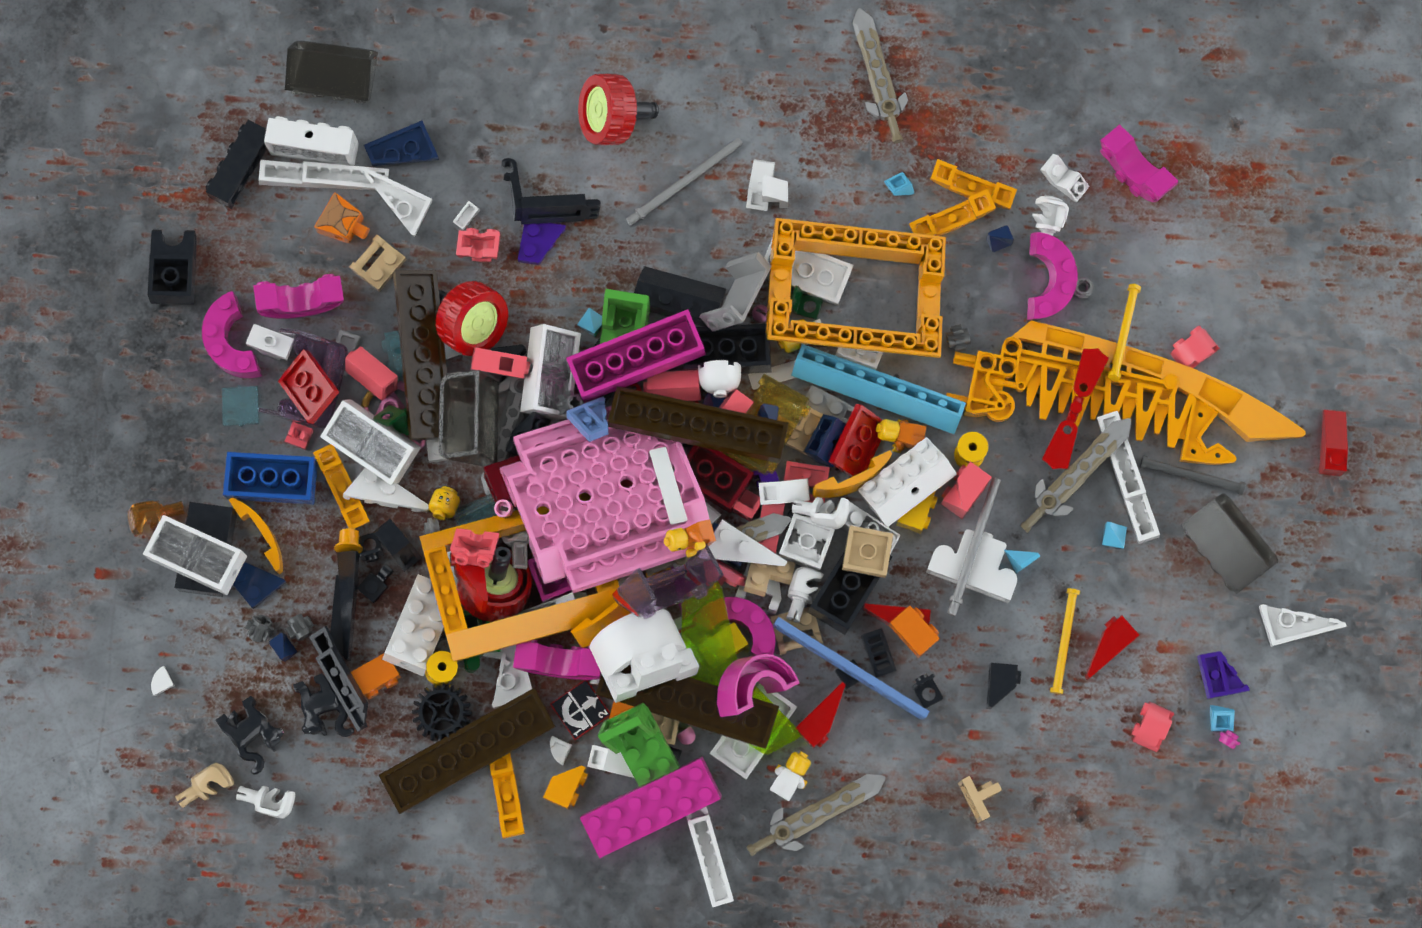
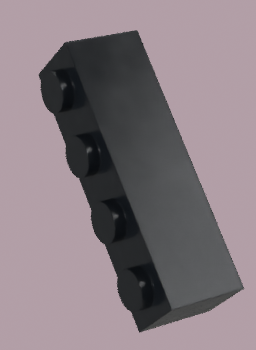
M249 119L246 124L240 127L236 141L229 145L226 158L219 162L216 175L206 185L205 192L209 198L230 209L233 208L267 150L264 143L266 128Z

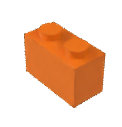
M908 606L890 622L889 626L919 659L939 641L940 638L937 636L939 632L932 624L927 625L923 620L924 615L917 607L913 609L911 606Z
M384 653L351 671L363 695L368 700L379 694L378 690L384 687L388 689L399 683L398 679L401 678L394 664L382 660Z

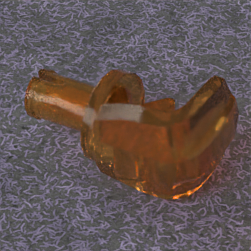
M159 500L133 504L128 510L127 516L130 531L133 535H141L145 523L151 520L150 528L154 532L163 515L169 518L184 515L185 511L183 510L182 501L164 506L160 504Z

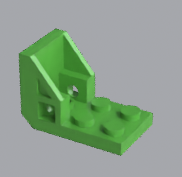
M606 289L600 344L647 326L650 314L649 296Z
M644 703L603 722L598 733L600 741L615 754L621 752L639 787L679 768L678 761L649 708Z

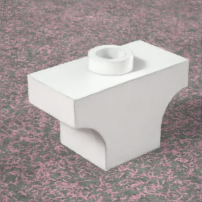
M256 324L253 325L246 341L247 346L277 360H287L295 343L294 338Z

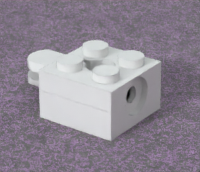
M794 513L779 556L785 560L795 562L797 565L820 571L835 529L812 523L809 515L802 516Z

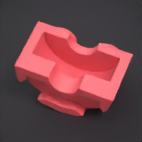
M467 228L466 231L459 230L456 256L460 258L472 257V261L491 262L492 258L497 260L500 232L495 229H487L485 233H479V230L474 228Z
M1199 325L1190 332L1191 336L1188 339L1184 340L1181 338L1172 345L1175 349L1170 355L1177 363L1195 368L1202 361L1220 350V348L1207 331Z
M456 528L450 551L455 557V562L459 565L471 564L483 568L488 567L495 554L499 533L484 531V534L478 535L473 533L472 530Z
M1149 701V703L1145 702L1141 709L1140 715H1143L1141 723L1136 722L1131 735H1134L1132 742L1157 752L1160 749L1162 740H1165L1170 729L1174 712Z

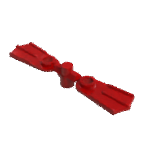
M1084 348L1082 351L1073 386L1076 395L1069 407L1067 420L1059 424L1042 458L1052 469H1068L1078 431L1075 423L1079 413L1082 411V404L1085 399L1082 397L1091 395L1109 360V357L1103 354L1099 348ZM1085 384L1087 390L1083 392L1079 389V386ZM1066 426L1070 427L1071 433L1065 434L1063 428Z

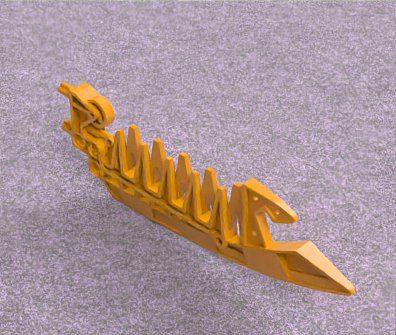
M1032 320L1014 335L1004 340L999 355L979 350L976 356L955 351L953 364L973 368L967 397L946 393V396L966 402L963 416L971 418L987 416L992 421L1003 422L1012 416L1015 409L1013 397L1009 393L1002 391L1003 386L1016 389L1019 393H1022L1026 388V406L1031 407L1040 385L1039 419L1046 421L1057 392L1058 413L1063 414L1071 392V404L1076 395L1073 386L1080 361L1067 359L1068 353L1081 356L1084 348H1099L1103 354L1109 357V360L1091 395L1083 397L1085 399L1082 404V411L1079 413L1075 423L1077 428L1089 399L1090 420L1095 421L1103 399V415L1115 411L1119 413L1122 406L1123 420L1131 418L1135 408L1136 441L1142 442L1153 413L1154 434L1159 435L1167 415V447L1174 449L1177 440L1181 439L1183 444L1179 462L1206 465L1232 464L1236 461V456L1221 444L1217 443L1206 448L1201 439V436L1216 416L1230 426L1246 442L1302 438L1306 434L1305 430L1293 421L1242 390L1194 368L1133 347H1125L1121 365L1122 368H1125V371L1120 370L1121 379L1119 381L1110 380L1108 372L1112 369L1110 364L1113 365L1117 347L1116 342ZM1021 341L1042 346L1041 352L1022 349ZM1006 345H1014L1017 351L1014 353L1009 352L1006 349ZM1047 347L1063 351L1062 357L1047 355ZM983 360L989 361L991 368H983L980 362ZM1009 365L1012 368V372L1005 373L1002 370V366ZM1047 371L1058 373L1051 391L1047 390ZM1131 371L1140 373V374H1142V375L1135 374V373H1131ZM1015 377V382L1008 381ZM1111 385L1122 387L1115 405L1111 404ZM1177 390L1187 395L1179 419L1175 418V394ZM1143 392L1154 394L1147 412L1143 411Z

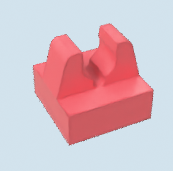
M292 422L285 443L306 450L314 430Z

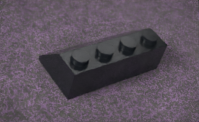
M644 266L637 280L634 293L649 296L650 312L670 317L688 309L694 324L707 326L700 318V315L722 307L726 288Z

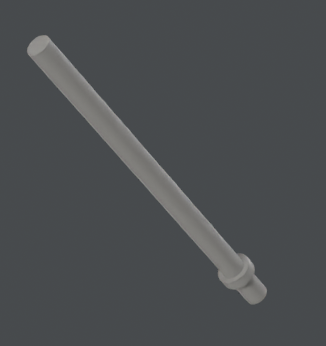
M739 138L735 139L642 208L638 207L635 209V213L626 218L627 223L631 226L638 220L645 219V215L742 146V141Z
M992 478L954 594L950 596L949 601L951 603L947 614L951 616H956L959 605H962L963 599L961 598L1001 481L998 478Z

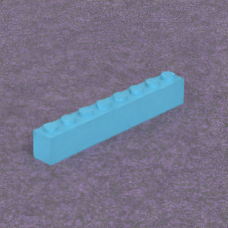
M804 344L800 348L791 374L793 377L954 435L966 402Z

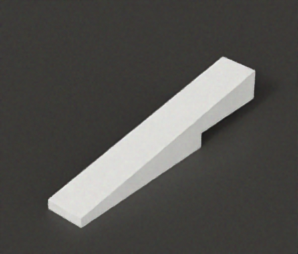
M260 160L259 185L376 190L363 174L364 167L307 161H303L302 164ZM365 167L386 178L389 176V169Z
M1118 411L1097 417L1101 433L1112 422L1121 420ZM1127 438L1110 456V460L1138 544L1159 538L1160 533Z
M706 806L686 816L712 907L732 902L734 899Z

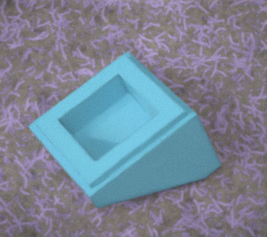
M903 172L884 181L894 196L914 194L913 185Z
M588 308L577 326L595 337L602 328V316Z
M1106 522L1102 545L1124 549L1127 527Z
M1210 705L1211 731H1234L1235 710Z

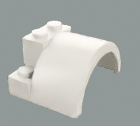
M661 608L637 611L640 614L639 616L631 613L605 627L592 640L590 650L615 703L634 697L638 691L672 679L679 681L698 673L699 664L691 648L686 647L671 614L667 610ZM628 665H631V673L623 674L621 672Z

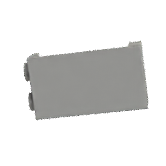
M759 252L729 261L725 268L735 278V281L722 307L702 313L700 318L712 331L743 323L772 266Z

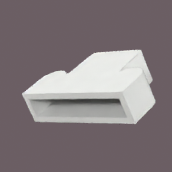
M970 529L965 530L956 554L947 545L937 547L933 552L926 573L957 584L974 531ZM983 532L965 588L1005 603L1010 602L1017 584V575L1008 568L999 570L1004 550L1007 546L1006 543L994 539L990 533Z

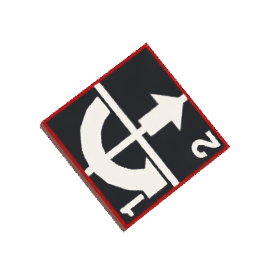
M588 680L582 681L550 703L575 741L610 716V712L599 696L595 695L596 692Z

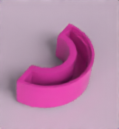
M1120 124L1100 140L1102 147L1100 152L1116 171L1115 177L1121 183L1125 182L1135 197L1141 196L1147 201L1157 202L1178 184L1179 181L1165 167L1158 169L1146 160L1139 151L1134 138Z
M1041 232L1030 234V256L1038 257L1045 263L1050 278L1048 286L1042 294L1037 297L1028 298L1027 320L1046 318L1061 311L1071 300L1077 286V266L1071 251L1056 237Z
M325 274L313 283H303L298 287H291L289 285L277 286L275 283L268 281L258 282L257 285H253L257 313L268 318L290 319L317 315L340 306L344 301L341 278L334 274Z
M233 291L228 292L210 306L204 317L202 325L203 344L212 360L226 373L239 378L261 377V370L252 350H235L229 344L228 335L230 328L243 315L236 295Z
M738 597L719 598L703 606L692 619L693 624L710 633H713L717 627L727 622L740 624L749 631L752 637L753 645L750 655H774L775 632L773 625L766 613L749 600Z
M537 640L516 645L513 664L515 669L565 679L598 680L601 678V671L590 650V646L588 649L572 646L571 650L563 649L562 645L550 644V647L537 643Z
M771 654L737 659L726 668L719 682L717 706L720 717L738 715L754 707L752 694L757 681L764 687L767 694L786 691L799 684L795 672L783 659Z

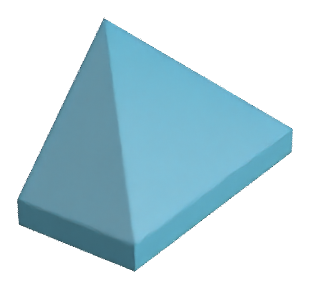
M1004 550L1016 574L1040 557L1039 553Z

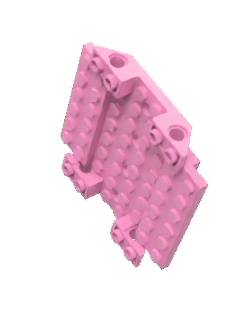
M612 406L605 408L607 414V422ZM565 420L514 436L513 441L521 461L500 467V472L514 507L518 508L527 531L529 546L543 583L547 584L565 578L566 574L573 593L686 557L687 548L672 552L665 546L664 538L666 532L676 528L685 529L699 521L709 520L704 496L680 442L608 427V435L589 442L569 420ZM662 447L667 449L688 519L686 522L670 524L649 453L652 449ZM627 479L630 480L633 483V485L629 488H625L620 484L621 481ZM588 493L591 499L582 501L579 499V495ZM544 506L549 509V512L541 515L537 512V509Z

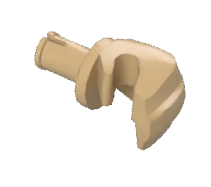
M219 763L208 766L191 778L192 786L176 795V800L179 801L186 797L185 800L179 803L182 808L198 797L206 801L209 799V794H217V791L210 787V781L218 783L223 788H230L234 785V780L229 771Z

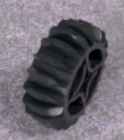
M444 682L441 683L440 689H438L435 683L432 684V692L427 687L424 688L427 695L424 697L419 693L418 697L422 699L421 703L418 701L413 703L419 707V710H412V714L419 715V717L413 719V722H421L416 729L421 731L425 728L422 736L427 737L431 733V741H434L436 736H438L439 741L444 736L449 738L450 734H456L459 728L464 727L462 726L463 722L466 724L471 723L469 719L465 718V716L472 715V711L465 710L471 707V703H463L468 696L464 694L459 697L462 690L458 688L453 692V684H450L446 690ZM440 695L450 696L448 700L446 699L441 704L431 700ZM456 700L460 708L458 720L451 715V709ZM426 706L433 710V716L429 724L425 720ZM434 706H436L438 709L441 708L442 710L443 707H445V712L451 719H448L446 716L443 717L442 715L441 718H438L439 713L434 708ZM444 721L453 725L446 730L434 729L436 725L438 726Z

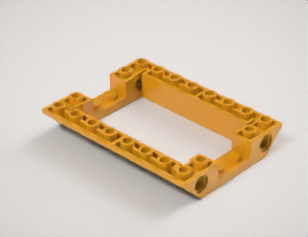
M776 218L770 255V265L772 267L769 271L767 339L940 358L943 316H939L940 292L945 271L946 237ZM795 251L919 264L916 333L791 320L789 324V317L792 312L790 294Z
M582 493L579 495V499L588 501L591 499V496L588 493ZM541 506L537 509V512L545 515L549 512V509ZM513 511L512 515L507 518L497 515L419 536L453 662L574 629L587 617L592 621L617 601L612 595L617 589L621 595L619 583L616 579L595 586L596 594L468 629L447 552H450L456 528L472 530L473 533L478 535L484 534V531L499 533V538L526 531L519 511Z

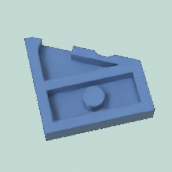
M603 396L566 411L567 419L589 442L608 435L607 414Z

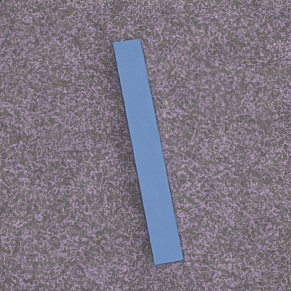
M780 617L775 620L773 628L918 719L923 720L930 712Z

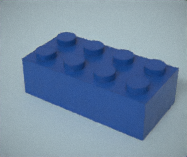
M227 452L223 496L228 500L235 498L242 501L314 505L318 470L317 460L315 457Z

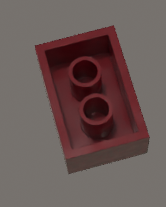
M693 446L687 458L704 498L731 514L735 503L740 500L753 480L754 472L718 450Z

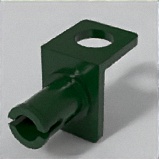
M796 285L794 291L790 294L793 313L816 320L823 300L803 294L800 287ZM809 301L816 304L813 312H806L804 310V305Z
M389 405L373 417L375 422L387 427L392 424L393 428L398 432L409 435L406 407L401 410ZM390 414V419H382L383 416Z

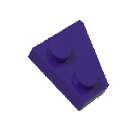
M554 223L524 224L518 262L540 265L547 252L553 248L557 239L565 232L566 226Z
M1221 651L1197 656L1207 699L1250 691L1248 685H1244L1239 679L1238 673L1233 666L1228 664L1226 657Z

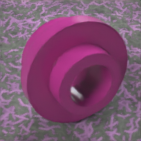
M1227 730L1226 733L1220 732L1221 737L1219 741L1232 749H1235L1236 745H1240L1241 742L1237 740L1239 738L1237 734L1230 730Z

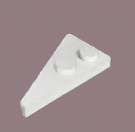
M364 167L363 174L410 234L415 237L433 200Z
M364 468L343 493V498L347 500L355 498L365 500L364 503H377L386 507L398 508L400 506L411 508V511L427 513L429 511L427 503L399 484L390 485L367 468Z
M723 519L714 531L716 541L709 547H705L699 555L702 558L785 566L787 564L785 559Z
M1265 604L1259 606L1271 647L1346 627V622L1339 621L1338 619L1323 618L1314 614L1294 612L1289 609L1270 607Z
M516 645L504 648L502 653L499 676L492 703L494 709L533 689L528 672L513 668Z

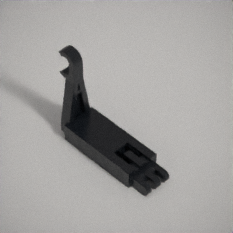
M511 158L502 160L501 166L511 167L513 171L511 173L506 172L503 180L510 181L514 221H521L522 225L579 222L599 218L600 200H586L585 194L522 197L517 162Z

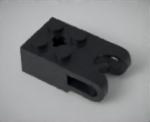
M152 230L147 293L151 304H194L197 253L195 230H186L182 242L175 246L165 243L162 230Z

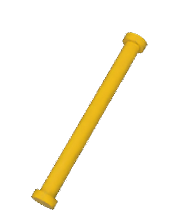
M1129 284L1127 289L1129 295L1112 369L1108 372V378L1113 381L1121 379L1120 369L1137 294L1141 291V287L1137 284Z
M1067 588L1066 592L1068 599L1053 687H1050V693L1061 695L1063 694L1062 683L1076 599L1080 594V590Z

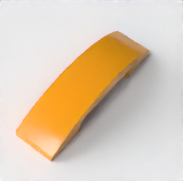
M939 159L936 161L930 178L936 184L966 198L988 189L995 206L1010 210L1017 189L999 182L994 184L957 169V166Z
M988 189L968 197V200L932 216H924L910 222L909 225L913 233L942 236L980 219L994 211L996 206Z
M329 444L313 452L348 528L356 529L370 522L360 499L350 498V500L343 498V493L352 484V481L335 446Z
M891 450L872 458L868 470L837 483L833 476L814 485L813 497L834 498L858 491L867 481H870L887 467L892 456Z
M230 498L229 502L243 521L251 517L271 549L264 553L275 571L281 574L283 572L282 555L271 529L249 506L235 498Z
M640 576L636 577L622 589L625 593L622 597L636 612L642 607L651 593ZM617 600L591 621L587 617L570 632L579 645L584 648L590 646L594 637L605 627L633 612Z
M509 753L489 764L503 839L525 834L511 754Z

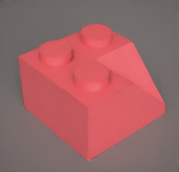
M971 461L967 467L963 464L954 478L956 480L952 488L948 486L941 495L944 498L941 504L963 519L987 487L992 477Z

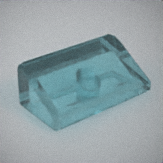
M485 495L458 508L454 515L458 526L496 515L494 511L495 502L492 495Z

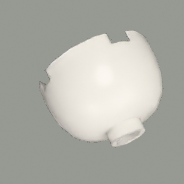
M726 360L704 362V367L698 366L699 383L706 392L714 394V397L724 398L728 393L738 388L741 381V365L737 362H734V366L728 365Z

